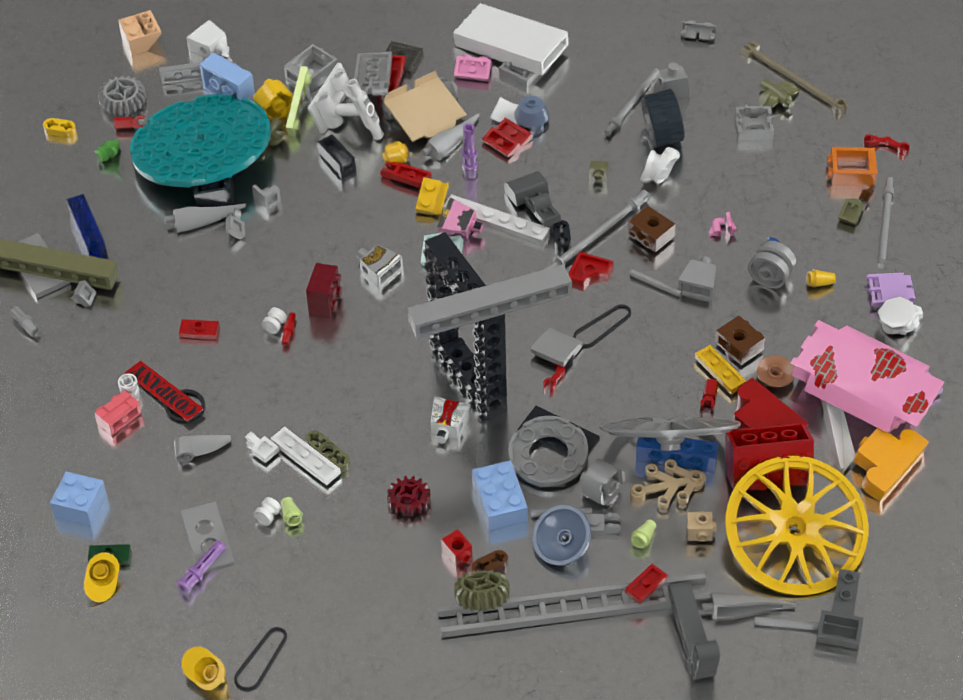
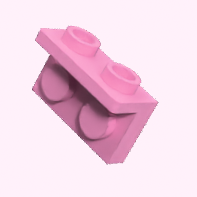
M470 55L457 56L454 77L489 81L492 61L483 56L479 58H473Z

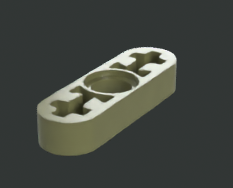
M316 430L306 434V443L340 468L341 473L349 470V456L332 441ZM325 449L333 450L331 454L322 453Z

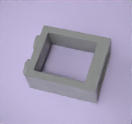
M314 44L284 65L285 78L295 85L301 66L306 67L313 61L324 66L312 76L311 84H308L306 91L309 94L326 81L338 63L335 56L328 54Z

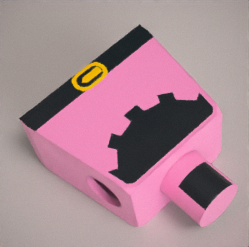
M450 198L437 229L438 233L446 232L449 237L462 235L463 239L466 240L469 238L471 231L481 233L484 223L476 221L477 215L474 209Z

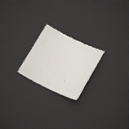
M500 97L490 118L501 123L506 117L517 124L514 112L518 105Z

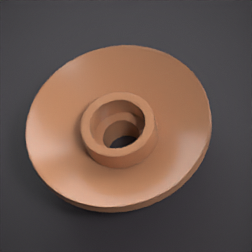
M781 356L766 357L757 366L756 372L759 380L770 387L787 386L795 378L792 376L795 368L794 365L791 364V361Z

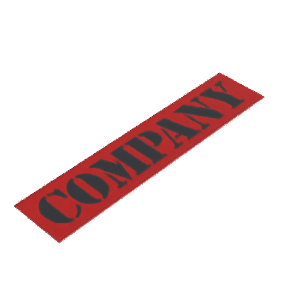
M141 360L124 372L125 374L135 375L138 384L186 421H189L204 409Z

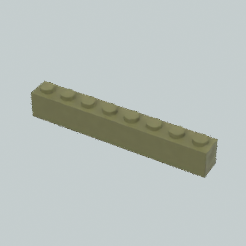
M0 239V268L78 284L80 281L85 280L90 286L112 290L119 275L117 261Z

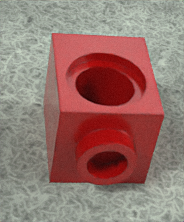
M458 529L441 539L442 551L455 567L468 562L473 557L471 543Z

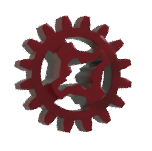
M404 476L402 481L397 478V484L391 483V489H387V502L390 503V509L395 508L396 514L400 511L403 512V516H406L407 513L414 516L416 511L421 514V508L427 509V503H430V489H428L427 483H422V478L417 481L415 476H412L411 479Z

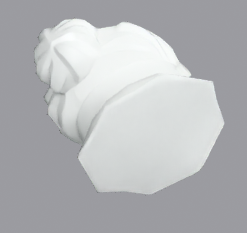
M670 147L665 148L662 155L656 154L654 150H651L640 180L643 183L654 181L658 186L659 183L668 178L674 163L680 157V153Z
M902 297L886 300L878 310L879 321L882 323L883 330L888 334L898 333L906 335L918 327L919 320L923 318L922 308Z

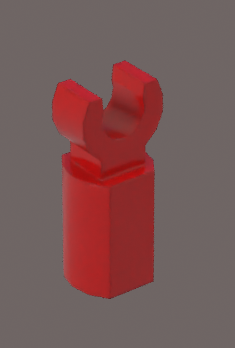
M139 115L136 118L116 117L114 118V128L132 129L133 127H143L144 124H139L138 120L144 119L145 116Z
M707 379L705 381L700 410H703L705 405H710L711 412L714 411L718 389L717 380Z

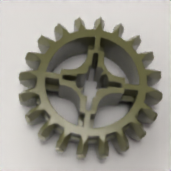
M484 569L483 571L477 570L476 572L463 574L462 577L457 579L454 587V598L458 602V606H463V609H470V611L478 610L480 612L481 610L495 609L496 606L501 607L502 603L507 602L510 594V583L506 576L493 570L486 571Z

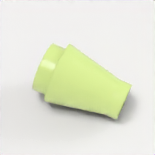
M291 497L282 499L283 521L288 526L300 524L303 516L300 509Z
M648 519L632 532V544L637 548L647 547L657 527L656 523Z

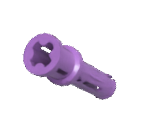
M466 123L463 125L464 149L461 153L464 160L462 161V167L467 171H473L478 167V161L476 160L478 152L475 149L474 125Z
M216 540L194 567H188L187 573L175 582L177 588L184 594L189 595L194 585L202 581L206 570L226 550L225 544L220 540Z

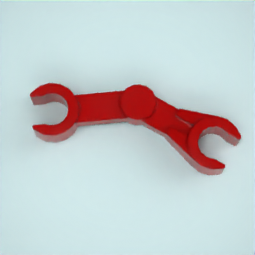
M864 135L865 147L884 144L897 149L900 155H906V150L909 151L910 149L908 143H899L889 136Z
M557 364V369L553 376L543 381V389L547 385H551L550 392L555 391L556 383L565 375L564 367Z

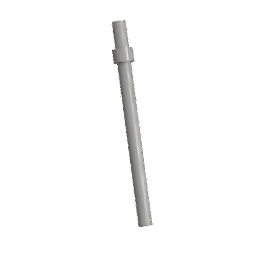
M657 68L653 69L617 116L610 120L609 126L603 132L606 137H609L614 130L618 129L622 119L657 77L659 72Z
M892 177L886 178V185L883 188L884 205L878 256L879 263H885L891 200L894 196Z

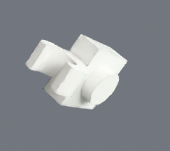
M253 432L245 436L248 440L246 444L251 448V453L264 463L279 452V447L266 436L259 439Z

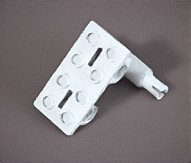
M337 63L308 106L309 113L320 133L325 134L328 128L339 127L343 123L342 116H360L365 127L370 129L375 140L383 138L384 133L379 126V118L373 103L370 102L366 92L361 90L357 79L349 80L342 64Z

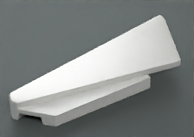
M821 399L824 410L823 417L836 468L844 475L845 470L853 465L855 457L844 410Z

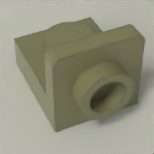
M591 161L589 181L607 182L609 162Z
M846 198L838 220L856 226L861 212L863 213L864 204L856 198Z

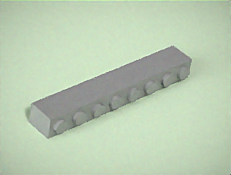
M564 264L553 266L545 270L414 305L408 308L409 323L416 339L570 296L572 295V280Z

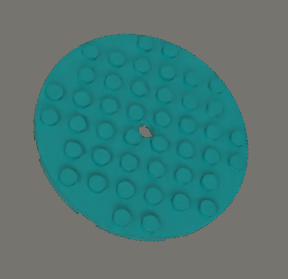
M227 94L196 96L195 100L185 103L183 100L176 102L147 119L148 123L143 127H139L135 132L130 144V154L136 170L152 182L185 188L205 185L230 178L252 164L267 147L271 136V126L264 109L247 98L243 97L241 100H238L233 95Z

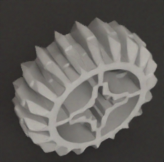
M123 76L121 78L115 77L114 80L109 79L108 83L105 82L100 87L98 95L100 105L104 111H107L109 115L114 114L117 116L121 114L122 117L124 114L136 113V110L141 109L146 100L145 88L142 83L137 81L136 78L131 79L130 76L126 78Z

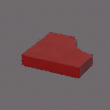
M579 251L568 273L572 284L584 287L592 279H608L614 266V261Z

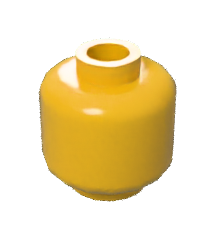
M400 141L386 145L384 148L385 152L382 153L385 163L388 161L404 164L407 162V158L410 157L406 144H402Z

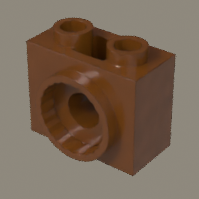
M646 206L628 221V234L633 239L644 244L645 247L657 252L675 236L676 224L656 210Z
M738 315L716 330L715 343L725 351L729 358L736 360L742 365L764 350L765 337L761 332L755 330L747 320Z

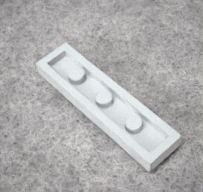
M283 427L270 438L282 452L326 486L341 474L340 468L286 427Z

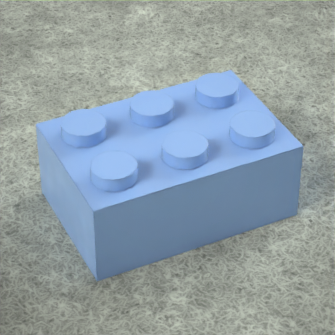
M214 52L199 64L204 90L211 94L233 95L238 100L244 97L254 101L253 76L249 71L242 69L237 64L226 60Z
M511 460L472 469L473 487L489 531L528 522V507Z

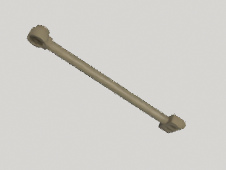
M750 41L749 44H746L739 50L746 58H750L752 55L830 104L834 113L844 114L847 111V103L844 99H833L759 51L760 45L756 42Z

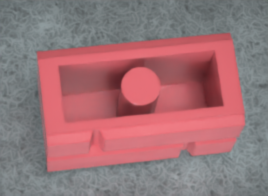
M123 391L120 394L114 395L105 406H100L94 414L97 424L112 436L142 412L140 403L134 397H131L128 392Z

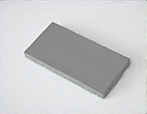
M38 233L19 241L20 243L48 248ZM19 272L36 299L70 284V282Z

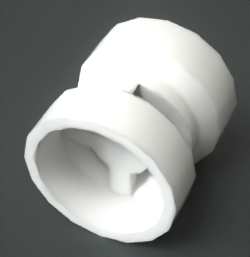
M273 307L268 312V317H265L262 321V327L267 332L276 334L281 328L280 325L286 321L287 315L281 309Z
M133 374L120 376L118 379L120 393L126 391L131 397L136 399L140 393L136 376Z
M266 497L262 501V506L255 510L254 516L260 523L268 526L274 520V515H278L281 511V505L275 499Z

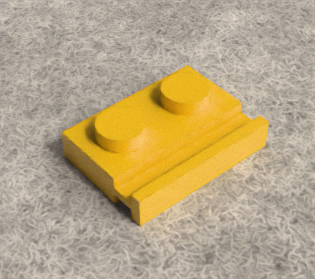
M423 177L415 212L441 217L449 183H442L439 180Z

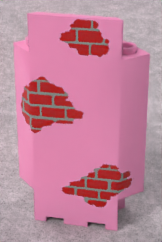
M818 320L814 326L812 336L808 335L800 347L801 352L799 356L794 357L791 361V364L795 365L792 376L807 383L804 391L887 433L894 428L897 429L905 421L917 427L943 387L944 381L928 373L929 365L847 325L838 330Z

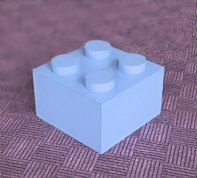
M65 472L50 501L53 516L91 526L106 496L104 482L100 479Z

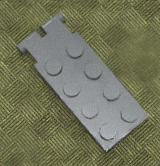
M392 52L357 54L354 79H357L361 90L365 91L367 96L369 94H372V96L388 95Z

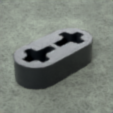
M564 220L553 224L554 246L560 252L568 251L571 248L569 223Z

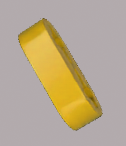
M49 118L43 122L44 131L47 135L70 138L77 132L75 123L70 120Z

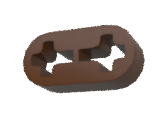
M496 550L475 560L472 564V572L482 571L478 567H481V569L485 568L486 571L493 570L494 572L505 570L508 566L507 553L502 550Z

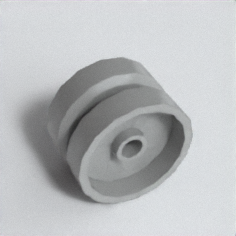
M765 241L759 245L755 255L750 260L748 271L750 276L760 285L767 288H780L786 283L789 274L794 269L796 258L794 253L784 244L777 241Z

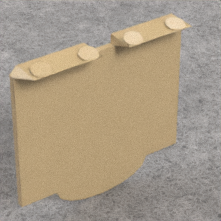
M436 70L416 79L413 85L414 88L407 91L406 84L389 92L388 95H385L383 102L412 142L422 137L431 139L440 132L455 127L456 121L467 115L439 79Z

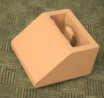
M151 10L118 20L121 35L131 56L147 52L162 34Z

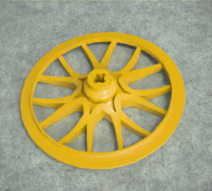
M789 456L790 458L783 459L776 457L764 461L749 470L732 491L725 514V528L729 546L734 557L745 572L771 590L797 596L814 595L828 591L837 586L839 570L836 573L834 572L825 549L849 556L847 562L840 568L854 571L864 556L869 536L868 517L864 503L852 483L832 466L810 457ZM784 469L783 492L765 478L764 475ZM789 469L808 471L806 495L799 504L791 495ZM813 472L832 482L814 496ZM759 479L776 496L780 503V510H772L746 493L747 489ZM835 486L844 494L848 501L847 504L824 515L814 513L816 502ZM742 497L762 514L737 518L738 507ZM851 507L856 527L832 519ZM737 523H770L775 531L773 534L762 538L740 542L737 533ZM793 526H795L797 532H795L794 534H791V533H790V531H791L790 528H792ZM822 528H837L856 533L853 550H847L821 537L819 530ZM770 543L758 566L753 564L743 550V547ZM777 545H787L790 554L780 580L762 572L760 569ZM804 546L812 547L820 555L830 573V577L815 583L812 582L803 554ZM795 558L807 584L783 582Z

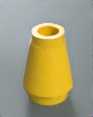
M813 269L807 272L806 281L808 286L816 288L835 284L836 276L835 273Z

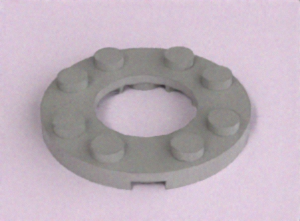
M541 416L525 422L523 427L514 432L509 443V459L516 474L526 482L542 487L559 486L573 480L584 469L588 459V442L583 431L571 424L568 419L558 416ZM544 437H556L566 444L568 455L561 464L555 467H541L532 461L529 455L530 447L535 441Z

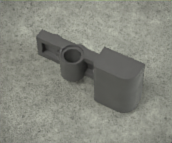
M539 171L504 184L505 193L516 206L526 204L544 227L561 221V215L552 206L548 182Z
M839 569L832 612L821 610L817 643L859 650L864 618L853 616L860 572Z

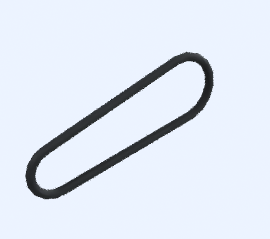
M624 304L613 307L574 332L573 338L576 339V334L615 309L619 307L627 308L628 314L593 342L583 344V347L595 344L631 315L630 307Z
M271 628L241 665L234 676V682L238 688L252 690L260 684L287 638V633L283 628ZM272 631H282L284 637L258 681L251 687L241 686L237 681L239 673Z

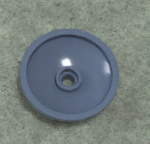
M558 505L548 509L540 516L533 530V545L536 553L542 560L555 566H565L577 561L586 552L591 540V527L587 517L579 509L569 505ZM569 536V540L565 542V538Z

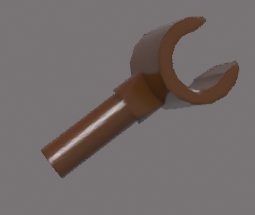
M871 185L868 190L863 189L859 200L863 199L866 200V203H869L875 185Z

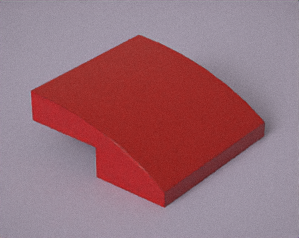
M505 117L496 128L491 127L483 136L482 141L505 156L510 157L522 149L533 136L530 132Z

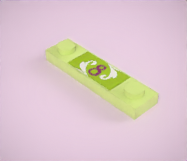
M300 67L286 124L288 136H296L297 130L300 129L301 121L299 119L307 86L311 84L312 80L308 67Z

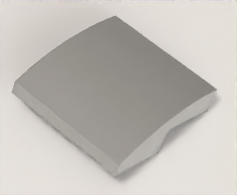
M550 328L535 341L530 351L534 355L564 367L571 357L574 358L584 343Z

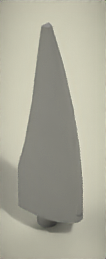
M479 113L465 122L442 131L431 138L421 151L422 155L427 156L429 154L436 160H442L463 140V125L466 123L474 125L480 116Z
M246 205L185 207L174 209L173 215L164 216L165 223L174 222L177 233H181L219 221L227 217L228 213L233 214L234 208L241 210Z
M710 593V603H702V612H711L712 619H733L749 614L796 608L795 603L741 593Z

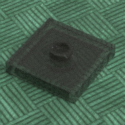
M391 41L385 52H392V55L406 56L403 74L412 75L423 54V48Z

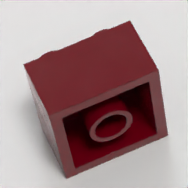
M322 263L315 264L306 289L309 315L331 319L333 311L337 310V299L342 295V286H340L341 274L338 273V266Z

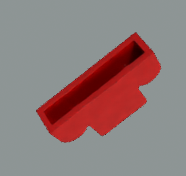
M753 377L738 388L737 407L739 409L734 413V420L740 421L741 426L735 429L803 422L807 428L809 427V423Z

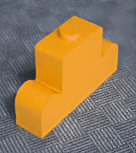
M879 428L869 438L865 436L860 442V448L853 459L857 465L867 471L862 481L863 489L877 501L881 502L924 452L929 441L911 429L902 431L898 439Z

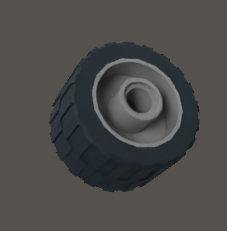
M668 89L642 96L641 104L644 123L652 145L657 148L683 141L685 138L684 124L673 90Z

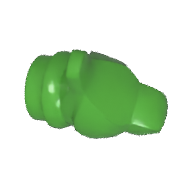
M117 139L105 141L102 146L97 147L98 149L95 150V153L99 160L103 163L117 155L120 148V143Z

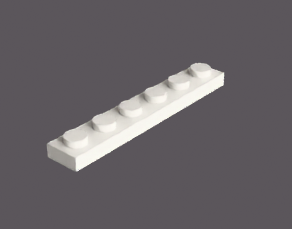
M452 194L443 206L444 211L449 199L453 198L474 209L477 215L476 221L484 223L485 226L540 245L544 243L550 233L549 227H544L543 225Z

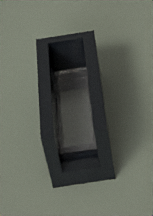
M333 134L317 141L319 155H322L337 171L341 180L356 173L355 157Z

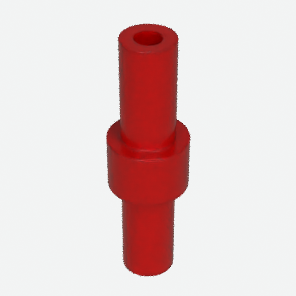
M293 312L289 313L287 322L282 329L283 337L281 344L283 346L289 344L290 336L293 335L295 329L294 321L296 314Z

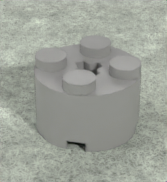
M596 458L588 471H584L580 476V482H582L581 493L603 506L604 504L608 506L618 497L620 493L618 487L620 484H624L625 473L606 461Z

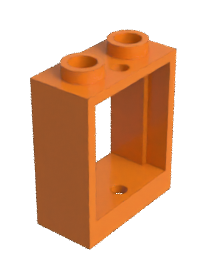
M831 148V154L827 155V165H830L828 167V178H831L832 186L876 185L877 165L875 148ZM837 162H866L867 170H838Z

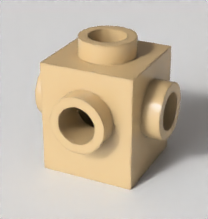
M687 512V540L712 541L713 532L717 531L716 520L712 519V512Z

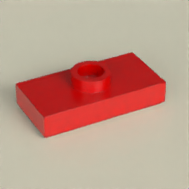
M182 319L178 333L179 338L217 340L220 324L219 321Z
M652 563L624 589V593L638 604H641L668 579V575Z

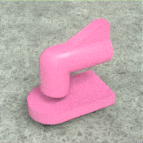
M729 211L726 212L730 236H732L737 231V228L731 219ZM724 216L712 220L709 236H720L722 234L720 225L726 224Z

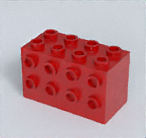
M804 422L733 429L725 433V473L733 490L749 470L764 461L780 457V459L790 458L789 456L810 457L814 459V439ZM784 469L764 475L765 478L778 488H783ZM789 469L790 486H806L808 484V471ZM758 479L747 491L755 489L766 490L768 487Z

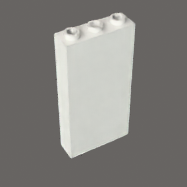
M481 3L473 9L472 13L453 32L455 46L501 62H512L513 66L539 75H543L569 45L567 31Z

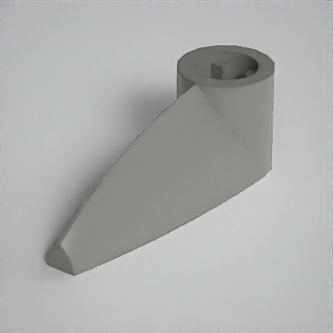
M194 435L179 437L174 441L176 459L182 463L192 461L195 456L204 455L223 447L231 441V436Z

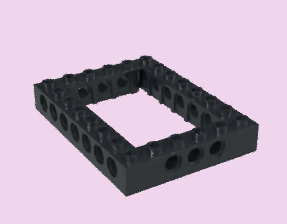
M446 232L424 241L425 250H423L426 259L424 267L427 274L425 281L427 283L426 294L428 302L486 286ZM505 314L474 323L473 334L475 342H473L475 355L465 344V341L461 337L459 338V327L430 335V346L433 350H437L440 360L447 364L450 374L455 375L460 388L465 389L468 399L475 403L478 413L480 415L483 414L486 420H490L507 412Z

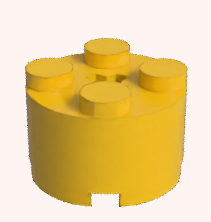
M267 79L257 93L253 95V100L264 109L268 119L272 120L273 118L285 117L289 114L294 95L282 81Z

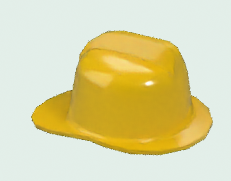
M107 552L96 554L87 565L84 591L95 602H104L110 599L115 592L119 574V562L114 555Z
M195 646L185 652L181 665L183 673L200 688L213 690L226 681L224 679L226 674L225 666L209 650Z

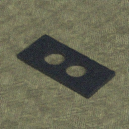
M536 405L517 431L523 427L525 422L531 419L557 415ZM570 422L577 428L579 427L585 434L589 453L600 439V436ZM544 437L537 440L558 452L568 455L566 444L556 437Z

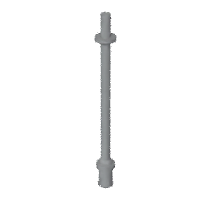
M642 190L634 198H629L624 208L562 256L554 255L552 257L553 263L545 269L562 264L565 266V262L626 214L630 211L636 212L639 210L640 206L650 199L648 192Z

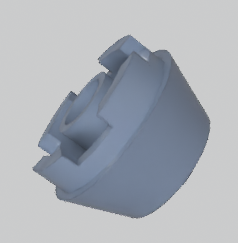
M527 96L519 102L514 112V117L518 126L530 128V131H537L542 129L543 125L547 122L549 112L541 98Z

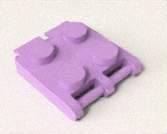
M904 272L866 275V280L870 286L868 291L872 296V307H882L886 300L896 297H902L913 303L915 302L916 298L910 275H904Z

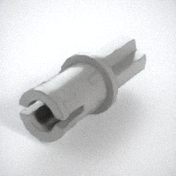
M17 306L10 310V314L18 322V326L24 328L31 337H35L40 333L41 328L31 320V316L26 315Z

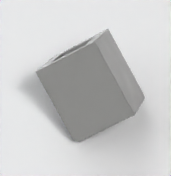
M257 185L252 186L254 199L266 210L281 201L280 189L276 185L270 188L266 187L263 190Z

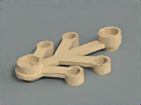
M671 459L665 462V471L667 473H675L683 478L676 479L658 471L656 465L648 464L645 470L646 476L654 477L663 482L648 486L635 484L630 489V498L634 502H642L645 500L646 494L667 490L664 495L658 498L657 503L660 509H667L678 488L687 485L684 491H680L677 494V502L685 505L689 502V497L693 490L699 489L705 484L706 476L700 470L687 471L678 467L676 461Z

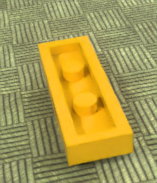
M711 345L695 353V359L731 395L747 382Z

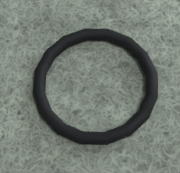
M190 389L180 390L183 393L196 395L200 399L201 407H205L204 398L199 392ZM165 404L166 413L170 418L186 422L184 418L173 415ZM203 409L201 412H199L197 415H195L193 418H191L190 420H193V419L197 418L198 416H200V414L204 411V409Z

